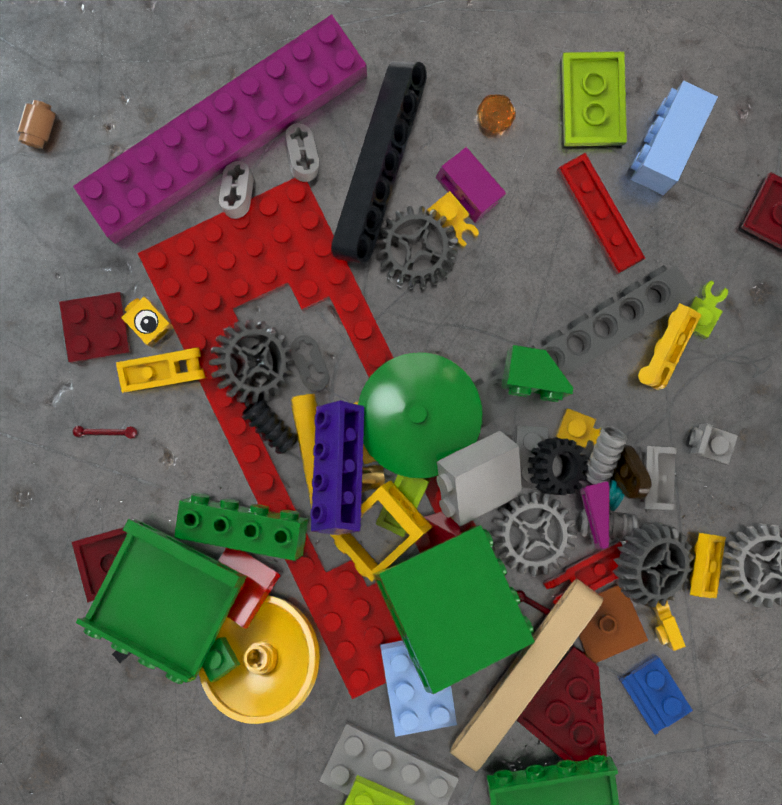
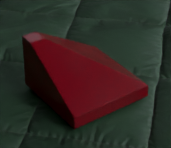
M443 512L424 517L432 526L428 531L432 547L461 534L459 525L451 517H446Z

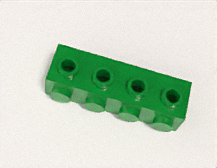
M193 493L191 497L179 501L174 538L293 561L303 556L308 518L299 517V512L281 510L280 513L270 512L269 507L265 505L251 504L250 508L239 506V501L221 499L220 502L210 501L209 495Z

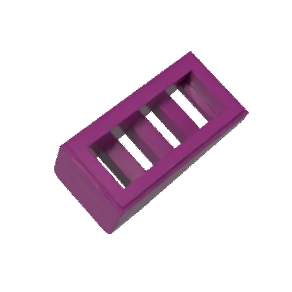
M609 481L586 486L580 490L595 549L597 550L609 548Z

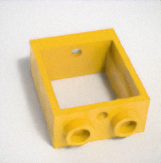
M391 480L380 486L361 504V517L379 501L409 534V537L378 565L351 533L331 535L336 547L342 553L347 554L355 563L356 570L371 582L374 580V573L387 569L432 528L430 523Z

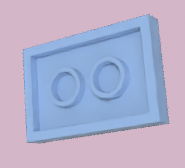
M403 641L381 644L380 648L395 737L457 725L451 686L435 694L426 692Z

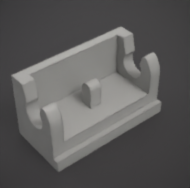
M641 447L640 459L650 475L652 486L648 495L643 499H639V508L675 510L676 447Z

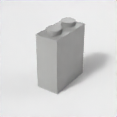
M501 431L437 461L438 476L436 479L441 492L440 508L446 517H451L459 526L522 495L519 446Z

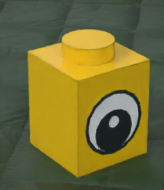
M146 297L142 299L136 298L130 302L125 308L126 313L121 317L142 341L152 348L173 329L171 322Z

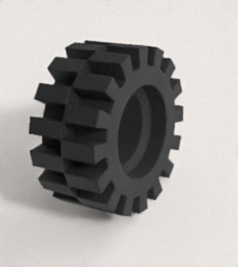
M549 438L545 439V441H540L537 444L539 448H533L531 451L535 457H529L528 463H533V468H528V474H534V477L530 478L532 483L537 484L535 488L546 494L567 495L575 493L574 489L582 487L579 481H585L587 478L586 475L582 474L583 470L588 471V465H583V461L588 460L587 456L580 454L584 449L581 446H576L577 442L569 439ZM560 455L563 460V472L557 479L554 476L552 466L555 457Z

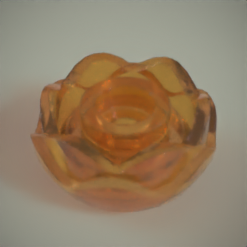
M498 94L488 95L479 105L477 117L482 127L486 130L502 132L513 123L516 117V110L507 96ZM494 112H498L499 115H498V116H494L493 113H494Z

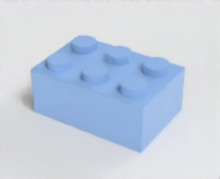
M683 81L677 90L671 88L656 113L659 116L654 124L650 126L643 140L648 145L644 144L631 165V169L635 170L631 180L661 195L667 193L678 182L718 96L686 81Z

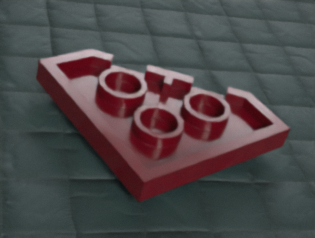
M573 644L516 720L563 760L576 762L588 760L594 755L607 756L598 664Z

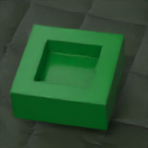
M220 637L214 641L202 665L210 682L218 681L240 665L226 637Z

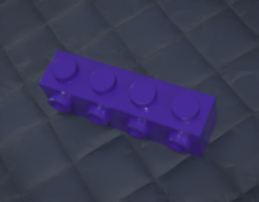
M340 400L317 406L314 420L315 445L313 448V493L310 513L311 532L331 535L360 532L364 406Z

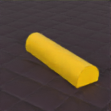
M306 394L292 397L290 402L312 509L313 448L315 445L314 420L317 402L315 394Z

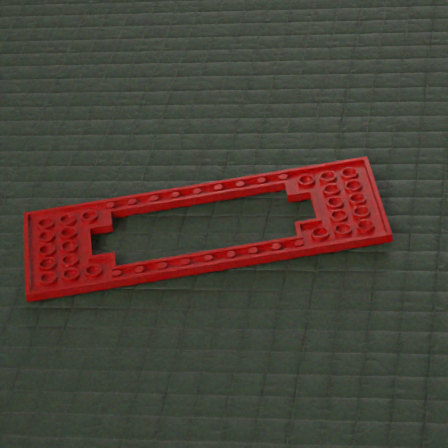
M296 178L251 198L249 211L240 218H230L222 212L138 253L183 349L197 347L200 349L201 357H198L200 369H204L205 378L198 380L257 503L268 506L269 511L280 513L281 510H297L261 435L255 432V427L248 425V419L243 420L241 417L247 407L245 402L240 403L237 401V393L233 397H227L226 392L229 386L219 389L217 385L222 381L221 376L216 378L211 376V373L218 371V366L209 365V361L218 359V355L211 353L210 350L212 347H221L216 342V337L219 335L225 336L224 329L229 326L234 329V323L239 321L234 310L289 284L302 311L328 298L331 299L369 378L380 366L394 358L347 261L335 259L332 254L331 245L334 235L308 182H302ZM242 337V338L239 339L237 342H239V341H241V340H244V339H246L247 337ZM436 476L427 478L430 479L425 494L434 512L438 513L442 512L439 504L441 492ZM472 520L459 526L461 533L469 530L468 528L476 525ZM306 532L303 556L295 561L285 559L345 686L351 698L354 699L386 683L380 645L403 640L377 583L374 582L367 586L364 577L356 570L352 559L326 572L309 534ZM428 532L415 543L420 553L432 548Z

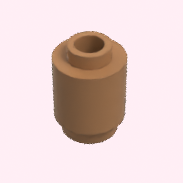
M33 100L32 104H25L17 131L20 134L18 139L20 143L38 149H43L44 143H48L56 116L51 111L49 104Z

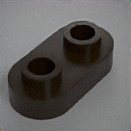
M624 445L613 476L625 497L629 499H643L648 495L652 486L650 475L635 449L630 445Z

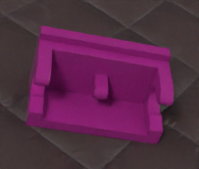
M467 147L442 165L435 177L448 192L451 191L467 210L469 217L474 223L499 203L498 201L506 195L503 188Z

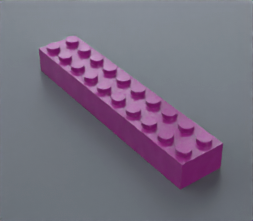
M331 14L73 185V187L107 238L116 244L223 173L228 164L241 161L286 131L288 127L298 123L367 77V65Z

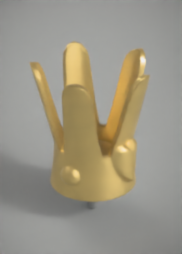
M380 465L362 466V492L372 489L377 490L385 484V479H392L393 476H384V468Z

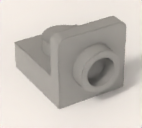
M708 423L699 424L698 428H694L690 437L691 454L729 465L738 435L714 428L713 425Z

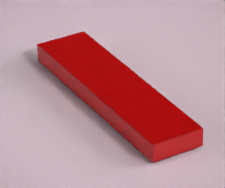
M583 153L557 169L616 274L618 275L646 259L587 154Z

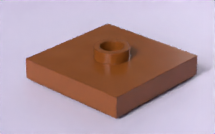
M617 584L597 592L603 597V602L578 636L585 654L596 663L648 641L631 599L621 592V588Z

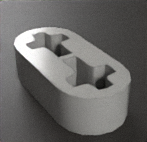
M296 123L286 130V152L292 175L299 181L308 182L313 180L318 174L319 158L311 129L307 125ZM294 136H300L301 140H303V147L299 148L298 141L294 139ZM305 157L307 166H310L309 170H304L303 166H300L301 158Z
M235 161L228 164L222 175L219 204L226 216L230 218L244 216L249 211L254 178L248 165L243 161Z

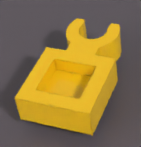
M451 191L426 210L428 215L432 209L437 211L434 218L436 221L442 216L447 218L442 227L445 228L451 225L454 227L453 232L455 237L458 238L457 244L461 248H465L467 245L462 239L464 232H470L474 238H477L479 235L478 229L474 225L464 222L469 217V213Z
M566 408L555 437L558 439L574 440L577 442L576 446L586 448L588 441H591L593 446L597 444L596 440L600 436L601 428H593L596 419Z
M658 601L653 610L656 613V620L659 625L655 627V631L662 645L666 644L673 651L686 647L675 617L671 614L668 601H666L665 606H662Z

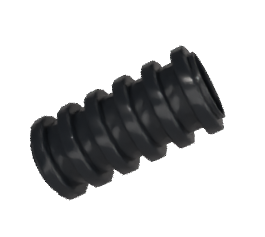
M260 398L255 404H249L241 417L243 420H249L248 425L255 427V432L257 434L261 433L262 439L264 441L268 440V445L271 448L275 447L277 454H283L294 445L297 440V434L295 432L291 433V428L284 426V421L277 419L278 415L275 412L271 413L270 406H264V400Z

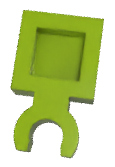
M712 280L703 286V299L695 296L688 306L701 314L693 333L704 339L709 337L723 312L715 307L716 304L723 301L728 295V289L726 288L721 290L719 296L712 295L711 287L714 284Z

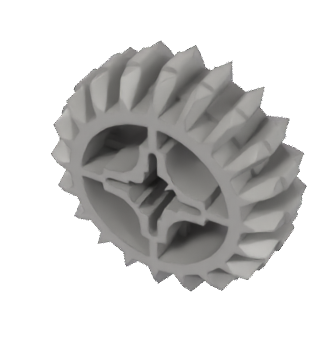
M537 492L531 493V502H528L526 495L522 494L519 496L520 505H517L513 499L508 501L512 508L510 512L503 507L500 508L499 512L506 516L504 521L497 518L494 519L495 524L502 526V531H492V536L502 537V541L496 542L494 548H505V551L499 555V558L506 560L511 556L512 559L509 561L508 567L513 569L520 563L519 574L521 575L526 573L528 567H530V573L533 577H537L538 567H541L545 575H549L550 569L548 564L551 563L555 569L559 570L561 565L556 559L558 557L565 561L570 559L567 554L563 553L565 547L570 550L575 549L574 544L567 542V538L577 537L576 532L567 531V527L575 525V520L569 519L564 521L563 518L570 513V510L565 508L558 512L557 510L561 505V501L558 499L553 501L551 505H548L550 501L549 494H544L541 502H538L539 496ZM532 508L545 510L544 514L532 523H528L518 516L523 511ZM552 518L555 519L559 531L557 544L551 541L547 535V529L551 524L550 520ZM512 524L522 533V540L516 552L511 545L509 536ZM522 524L533 529L539 527L541 531L538 533L542 534L541 538L546 541V544L536 539H532L529 542L527 537L530 535L527 534L528 531L522 527ZM536 546H543L550 551L547 556L540 559L531 560L523 558L527 552H530Z
M760 523L757 530L754 526H748L746 529L747 536L742 532L736 533L739 543L729 541L728 546L734 549L733 553L725 552L723 554L724 558L731 561L730 564L723 565L722 569L732 573L725 578L726 583H735L731 589L732 593H741L740 600L746 603L751 600L752 606L759 608L763 603L765 608L771 609L774 601L777 605L782 606V531L780 532L779 526L774 524L768 529L766 524ZM761 541H773L770 548L766 547L760 554L750 550ZM756 559L769 561L767 564H770L769 568L775 571V573L764 571V568L761 567L762 563ZM744 560L749 563L751 568L748 576L749 581H747L744 574ZM771 578L781 581L772 589L758 591L761 584L765 585Z

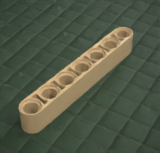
M578 579L571 583L532 637L535 643L522 649L457 737L450 749V753L475 772L482 767L595 615L603 602L602 596Z

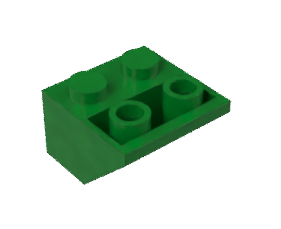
M513 345L507 351L501 388L509 389L508 395L527 397L531 396V393L540 394L539 400L558 402L563 401L564 397L573 394V386L546 350Z

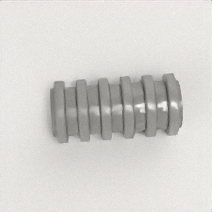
M603 427L600 430V436L596 440L597 444L594 445L590 460L587 463L588 471L584 470L583 473L592 484L606 481L610 483V477L613 476L617 461L621 456L620 453L623 451L624 444H626L628 439L617 428Z
M583 509L580 514L579 533L581 537L590 534L592 538L585 509ZM613 512L609 515L610 540H615L618 537L620 541H625L624 536L632 537L633 528H639V519L636 514L628 517L627 513H622L621 516H618L617 512Z

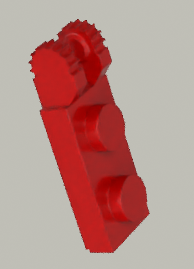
M617 541L609 545V548L602 549L565 568V572L553 576L543 584L546 589H553L568 579L571 583L578 579L593 591L603 587L618 578L612 572L618 567V564L613 559L620 557L621 552L617 547H622V543ZM564 593L557 595L552 600L554 605H556Z

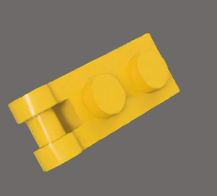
M679 303L677 309L671 313L668 319V327L663 337L655 345L654 355L649 366H645L639 371L638 378L641 383L656 390L666 387L701 317L700 313Z
M199 347L116 362L121 392L205 378L204 369H200L198 357H201ZM180 360H186L187 372L181 373Z

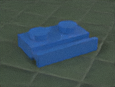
M658 656L653 657L631 671L626 677L619 679L654 735L693 711Z

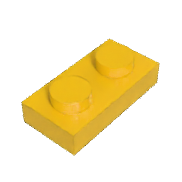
M699 533L698 541L694 548L696 556L694 570L690 576V595L717 598L726 537Z

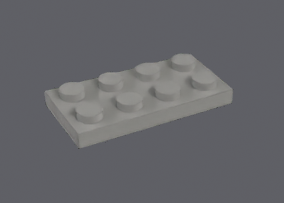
M346 722L319 780L348 795L356 776L359 775L415 800V805H447L459 781V776Z

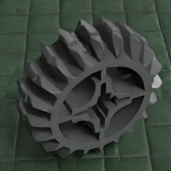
M408 206L407 216L405 217L400 210L395 212L397 222L390 217L386 218V224L390 229L380 227L379 234L386 239L379 238L375 244L385 249L376 251V258H386L379 266L381 270L391 267L387 273L388 279H392L396 274L400 275L397 280V285L399 286L404 283L405 278L409 279V289H414L415 280H420L421 288L426 289L427 278L430 279L433 285H437L438 278L436 273L446 278L448 272L443 266L453 268L455 262L448 258V256H457L458 250L449 246L457 244L458 238L447 237L454 231V227L452 225L445 228L442 227L447 220L445 216L440 217L438 221L434 220L437 212L435 209H432L429 216L424 215V206L419 207L418 214H413L412 206ZM422 225L414 235L398 234L401 229L407 226ZM430 230H433L439 237L442 245V254L436 252L435 248L427 242ZM423 235L422 248H425V250H418L412 260H410L412 247H408V245H415ZM392 241L399 244V247L407 254L403 266L397 263L392 255ZM419 260L437 262L429 269L411 271Z
M253 319L247 320L245 325L241 321L235 322L234 329L230 326L224 329L225 336L219 335L216 337L215 340L221 347H212L210 350L211 353L218 355V359L209 361V365L218 366V371L211 373V376L213 378L221 376L222 378L217 387L222 389L229 386L226 396L233 397L237 393V401L240 403L245 402L248 398L250 404H255L258 401V397L259 399L262 398L264 402L269 401V394L272 396L279 395L277 386H287V382L282 376H291L293 373L290 369L286 368L287 364H291L294 361L293 358H286L285 353L291 351V347H282L281 345L285 341L286 336L280 335L275 337L277 332L275 326L270 327L266 331L267 325L265 321H260L257 326ZM242 337H253L260 340L251 349L244 346L239 347L235 344ZM268 350L270 351L272 356V366L268 363L266 359V354ZM230 354L237 363L235 374H233L230 366ZM254 355L255 361L253 362H256V366L250 368L248 363L251 361H247V357ZM253 374L267 378L259 387H250L243 384Z
M661 522L643 523L641 528H633L632 537L624 536L626 541L624 547H617L621 553L620 557L613 559L618 564V567L612 572L618 577L615 583L621 588V592L626 597L632 599L633 602L654 608L659 601L662 606H665L667 600L675 601L676 592H683L682 585L684 582H690L687 574L694 569L689 565V562L695 558L689 552L692 545L686 541L687 537L682 532H679V530H676L675 527L669 524L666 525Z

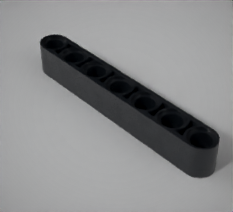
M392 61L386 70L332 240L331 250L335 259L366 263L372 256L426 84L427 71L422 62Z

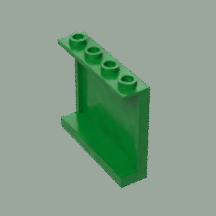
M128 519L123 528V531L128 534L86 617L78 618L76 623L85 628L83 632L95 639L103 637L112 642L111 648L123 654L130 652L138 656V662L150 669L158 667L167 672L165 676L169 680L178 684L188 683L196 679L247 576L140 520Z
M481 525L468 528L469 530L397 565L373 574L426 692L435 694L535 643L531 635L534 633L533 626L530 620L522 615L518 606L520 598L513 587H509L505 575H507L505 565L500 558H496L492 550L494 545L490 533L483 529Z
M594 755L588 760L576 762L563 760L558 762L557 765L545 767L531 765L525 770L513 772L510 770H500L495 772L494 775L486 776L491 805H619L615 776L618 774V769L611 756Z

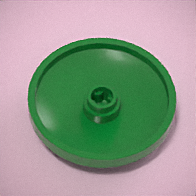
M409 353L387 361L370 376L358 401V405L364 406L363 444L381 466L404 477L422 479L438 476L437 461L477 442L482 429L483 408L475 384L461 367L451 360L436 354Z

